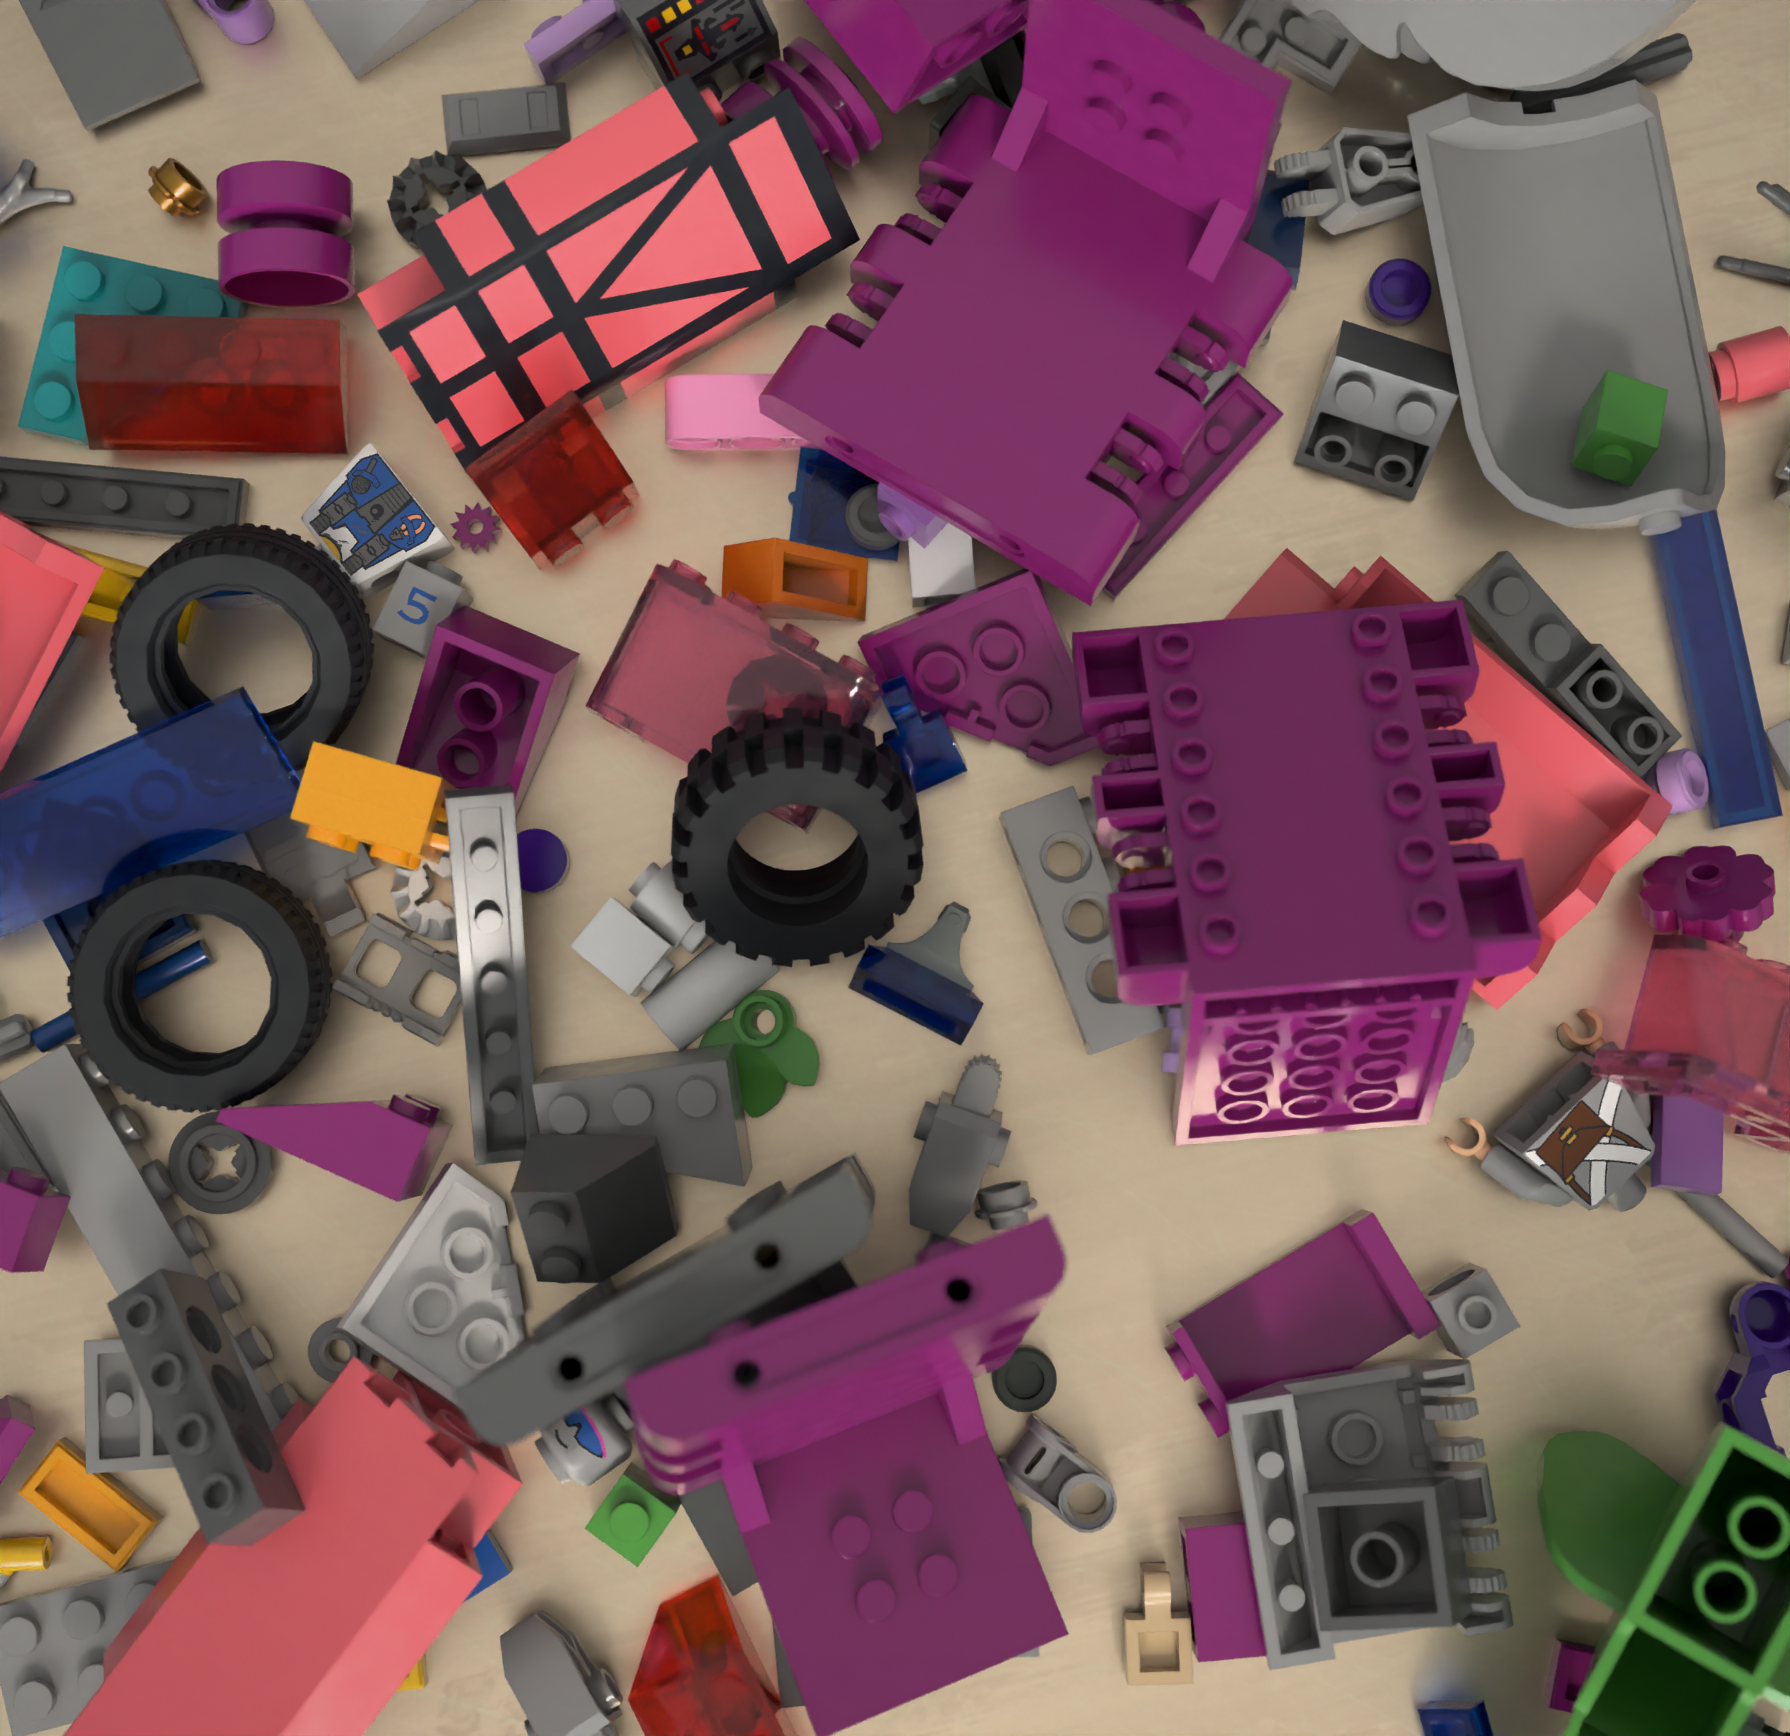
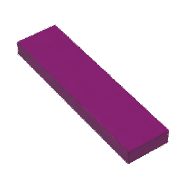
M1238 372L1204 407L1207 413L1204 432L1181 468L1177 470L1163 462L1157 473H1144L1135 482L1143 493L1136 506L1132 505L1130 507L1139 519L1137 536L1102 589L1113 601L1283 416L1284 413Z

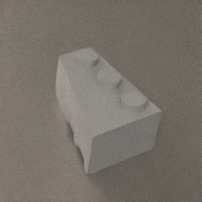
M734 1043L547 1067L532 1084L540 1134L657 1136L666 1172L743 1187L746 1186L752 1170V1160Z

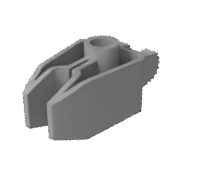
M1343 127L1317 151L1292 153L1280 157L1274 163L1277 179L1310 178L1312 191H1298L1283 198V201H1281L1283 215L1285 217L1288 216V218L1317 216L1318 224L1332 235L1395 219L1424 205L1419 176L1414 172L1417 170L1410 133Z
M981 1054L979 1057L974 1055L973 1060H968L969 1064L964 1068L966 1072L962 1073L955 1095L942 1091L938 1104L926 1101L913 1136L924 1141L909 1187L910 1225L948 1237L971 1211L987 1164L996 1167L1000 1166L1011 1131L1001 1127L1003 1112L993 1109L998 1096V1088L1001 1086L999 1082H1001L1002 1077L999 1076L1002 1075V1071L999 1069L1000 1064L996 1063V1058L992 1059L990 1055L983 1056Z
M539 1611L537 1614H531L500 1636L504 1676L528 1718L524 1721V1725L529 1736H619L612 1722L623 1715L619 1705L623 1702L621 1692L613 1678L604 1668L597 1670L573 1632L549 1615Z

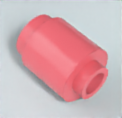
M1782 326L1720 342L1715 351L1708 352L1718 402L1728 399L1731 403L1736 404L1790 389V336Z

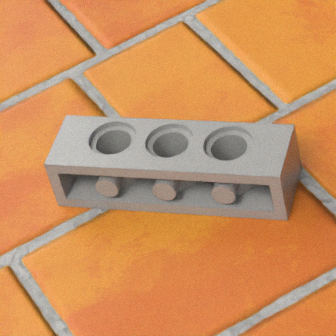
M1073 785L1001 812L999 816L1001 826L1087 1054L1093 1055L1165 1028L1161 1014L1170 1011L1168 1004L1155 1006L1131 1005L1122 1001L1119 996L1110 998L1101 995L1096 991L1092 983V973L1097 964L1102 961H1113L1107 918L1108 893H1118L1117 883L1120 882L1121 877L1112 856L1103 859L1100 857L1093 835L1096 834L1092 801L1089 796L1078 799ZM1060 842L1069 843L1076 847L1081 855V867L1078 873L1067 877L1055 874L1047 864L1046 855L1049 847ZM1087 901L1100 908L1103 913L1104 924L1098 935L1085 937L1073 930L1070 925L1069 914L1074 904Z

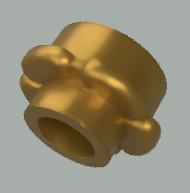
M171 157L160 168L155 166L149 168L148 173L152 178L153 185L148 189V192L165 211L175 217L182 211L188 215H194L200 211L197 205L208 193L204 185L188 168Z

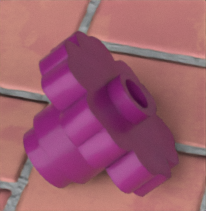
M1730 846L1691 847L1684 853L1683 857L1663 856L1654 863V866L1649 867L1642 874L1644 888L1639 893L1642 917L1650 922L1651 927L1657 932L1677 931L1678 938L1686 945L1687 952L1699 959L1718 960L1730 956L1738 949L1739 941L1743 937L1744 932L1758 929L1763 921L1770 918L1774 913L1773 897L1776 894L1773 868L1765 864L1763 858L1757 854L1736 856L1735 850Z

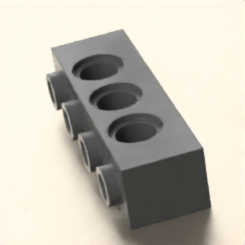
M160 1268L108 1302L107 1306L207 1544L251 1546L306 1511L204 1278Z

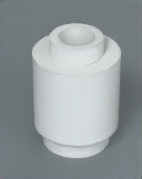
M672 861L668 862L663 868H660L655 862L651 863L629 889L636 897L630 909L672 946L678 948L682 945L691 954H694L709 939V936L705 934V920L700 923L692 920L684 908L683 893L675 888L672 876Z

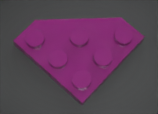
M1026 568L862 635L857 642L883 698L907 709L911 705L943 718L944 724L989 742L995 739L1027 752L1026 757L1048 766L1098 748L1097 738L1088 735L1081 725L1071 646L1040 577Z

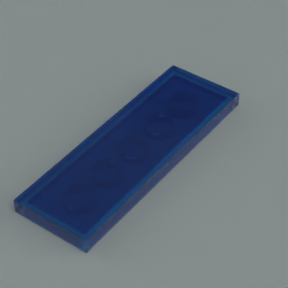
M244 686L0 793V938L124 885L147 872L170 865L293 810L301 782Z

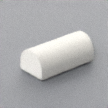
M729 940L725 946L714 941L652 994L641 1001V1005L666 1037L680 1051L685 1050L710 1027L736 1008L749 994L759 989L776 975L780 969L776 965H772V960L768 956L759 954L757 961H753L736 954V944Z

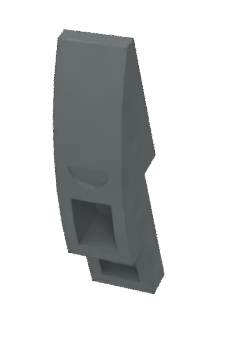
M1498 551L1454 595L1457 600L1463 599L1465 609L1489 634L1490 638L1486 643L1503 661L1640 778L1682 737L1680 732L1602 644H1590L1509 551Z

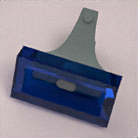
M953 901L942 910L938 916L939 920L918 939L907 943L888 942L886 947L868 945L857 965L848 988L961 1046L983 1006V1002L972 992L974 985L967 979L960 964L962 933L966 932L971 919L969 909Z

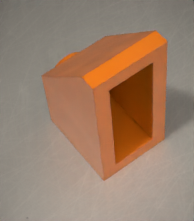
M776 537L726 545L723 552L721 609L765 618L865 621L868 558Z

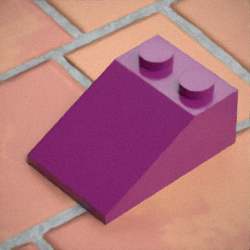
M464 605L436 625L395 765L441 777L457 789L512 785L516 817L562 711L580 653Z
M406 1093L405 1097L394 1094L391 1100L225 1108L220 1110L216 1119L217 1122L396 1202L422 1195L453 1127L452 1124L438 1119L442 1108Z

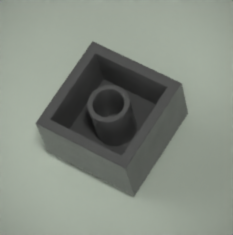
M1454 1476L1330 1483L1303 1494L1320 1632L1453 1627L1472 1613Z

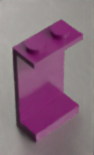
M1361 1209L1167 1325L1166 1328L1174 1342L1164 1348L1184 1382L1193 1376L1196 1377L1208 1397L1198 1403V1406L1213 1432L1219 1438L1227 1432L1230 1435L1225 1402L1277 1381L1352 1369L1408 1334L1421 1339L1441 1327V1324L1375 1214Z

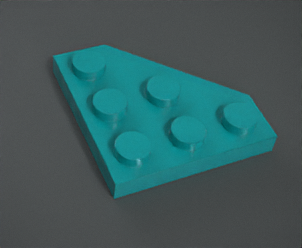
M63 246L18 427L27 433L87 446L108 433L107 427L135 410L139 412L144 411L183 387L182 381L211 363L217 366L236 354L249 303L237 301L224 295L218 288V280Z

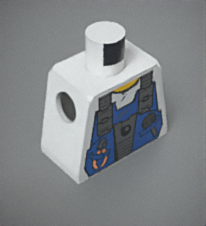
M371 443L362 448L306 509L301 517L302 522L320 543L315 548L319 551L322 549L329 554L328 558L331 561L335 560L341 566L339 569L348 574L351 578L350 583L356 585L358 591L365 597L394 584L405 561L423 568L428 560L435 562L455 549Z

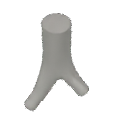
M24 159L14 178L0 190V225L19 211L50 201L69 203L72 200L71 191L56 188L30 187L29 180L35 165L31 160Z

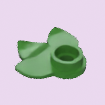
M771 990L753 991L736 1006L733 1018L715 1023L706 1031L700 1042L699 1048L734 1043L743 1107L752 1118H759L776 1106L785 1093L788 1082L810 1087L816 1083L819 1071L817 1047L813 1039L796 1026V1015L793 1006L786 997L778 992ZM765 1010L771 1011L775 1017V1026L767 1034H763L757 1026L758 1016Z

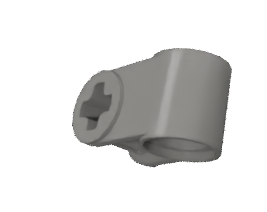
M1031 1414L1026 1420L1028 1430L1006 1459L997 1458L1006 1481L1033 1501L1041 1503L1069 1527L1079 1532L1093 1533L1104 1529L1112 1521L1117 1508V1498L1111 1480L1101 1469L1080 1454L1077 1448L1042 1419ZM1045 1447L1030 1468L1026 1469L1039 1449ZM1084 1482L1098 1485L1105 1493L1102 1507L1089 1515L1074 1511L1068 1503L1071 1490Z

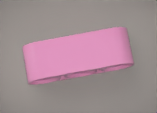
M691 374L670 377L665 381V444L668 447L681 450L821 449L760 413L758 397L774 374Z

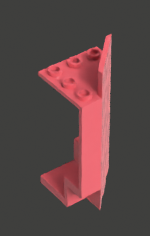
M353 1356L315 1407L298 1398L272 1432L306 1511L251 1546L207 1544L200 1527L103 1653V1684L63 1736H362L483 1577L474 1548L523 1484L507 1445H496L482 1439L473 1430L464 1414L401 1371H398L391 1380Z

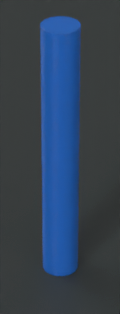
M198 940L137 973L135 991L139 1001L213 962L212 955L206 944L202 940ZM70 1011L31 1031L32 1040L42 1053L78 1035L74 1030L73 1025L75 1021L74 1018H70Z

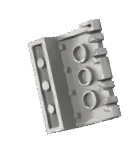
M1402 1360L1282 1380L1225 1402L1267 1664L1270 1670L1336 1659L1333 1645L1336 1643L1423 1629L1405 1628L1320 1632L1303 1501L1304 1493L1330 1483L1454 1476L1464 1552L1484 1553L1500 1546L1498 1529L1482 1528V1526L1496 1522L1487 1463L1461 1462L1478 1459L1485 1455L1483 1439L1469 1436L1437 1437L1434 1420L1464 1421L1479 1414L1476 1398L1438 1397L1460 1395L1475 1390L1470 1360ZM1467 1567L1472 1613L1455 1626L1466 1637L1501 1631L1512 1627L1513 1619L1509 1596L1505 1593L1496 1592L1507 1587L1504 1570L1490 1567Z

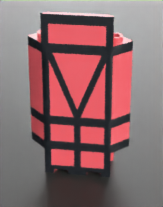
M686 72L413 233L412 235L424 255L357 295L376 325L377 332L396 358L412 388L435 424L438 425L466 473H469L531 435L534 436L540 448L543 449L797 298L795 278L858 242L860 238L790 87L728 123L727 117L711 89L707 87L699 92Z

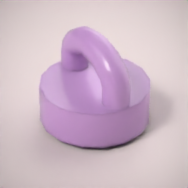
M1689 748L1666 752L1641 777L1643 781L1673 805L1668 816L1701 809L1708 799L1709 784L1705 767L1699 756Z

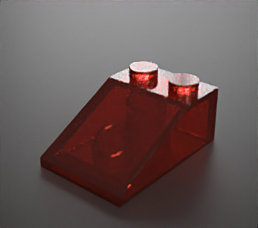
M572 389L464 469L539 570L549 563L553 567H558L569 561L583 548L584 544L581 541L583 537L600 525L604 529H609L621 522L634 509V505L631 502L640 496L633 480Z

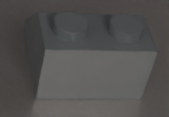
M529 1135L511 1194L537 1282H556L561 1284L601 1283L677 1236L679 1225L657 1136Z

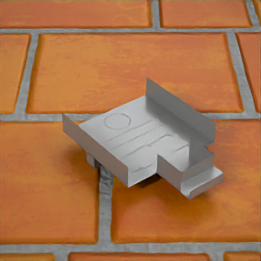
M298 793L243 819L237 817L262 872L266 873L270 879L274 877L283 887L290 889L295 899L299 897L303 902L310 898L321 923L325 924L330 936H334L366 920L348 880L377 867L373 857L370 856L367 844L360 842L357 853H352L306 838L309 826L290 818Z

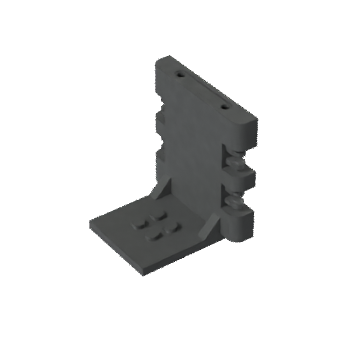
M856 1152L788 1190L785 1189L780 1180L743 1202L738 1209L734 1210L725 1219L727 1225L620 1286L615 1287L612 1279L608 1278L576 1296L575 1299L568 1302L559 1311L550 1315L549 1318L531 1329L530 1332L533 1336L513 1347L506 1353V1356L485 1368V1372L472 1378L453 1392L471 1427L482 1439L492 1444H515L611 1389L630 1412L632 1407L627 1396L624 1379L709 1347L706 1337L727 1325L748 1320L751 1329H755L859 1288L843 1257L856 1250L863 1243L870 1229L875 1203V1189L868 1173ZM765 1242L776 1244L778 1247L770 1259L761 1264L755 1261L754 1253L760 1244ZM717 1481L690 1493L677 1495L731 1595L735 1596L756 1584L758 1580L721 1482Z

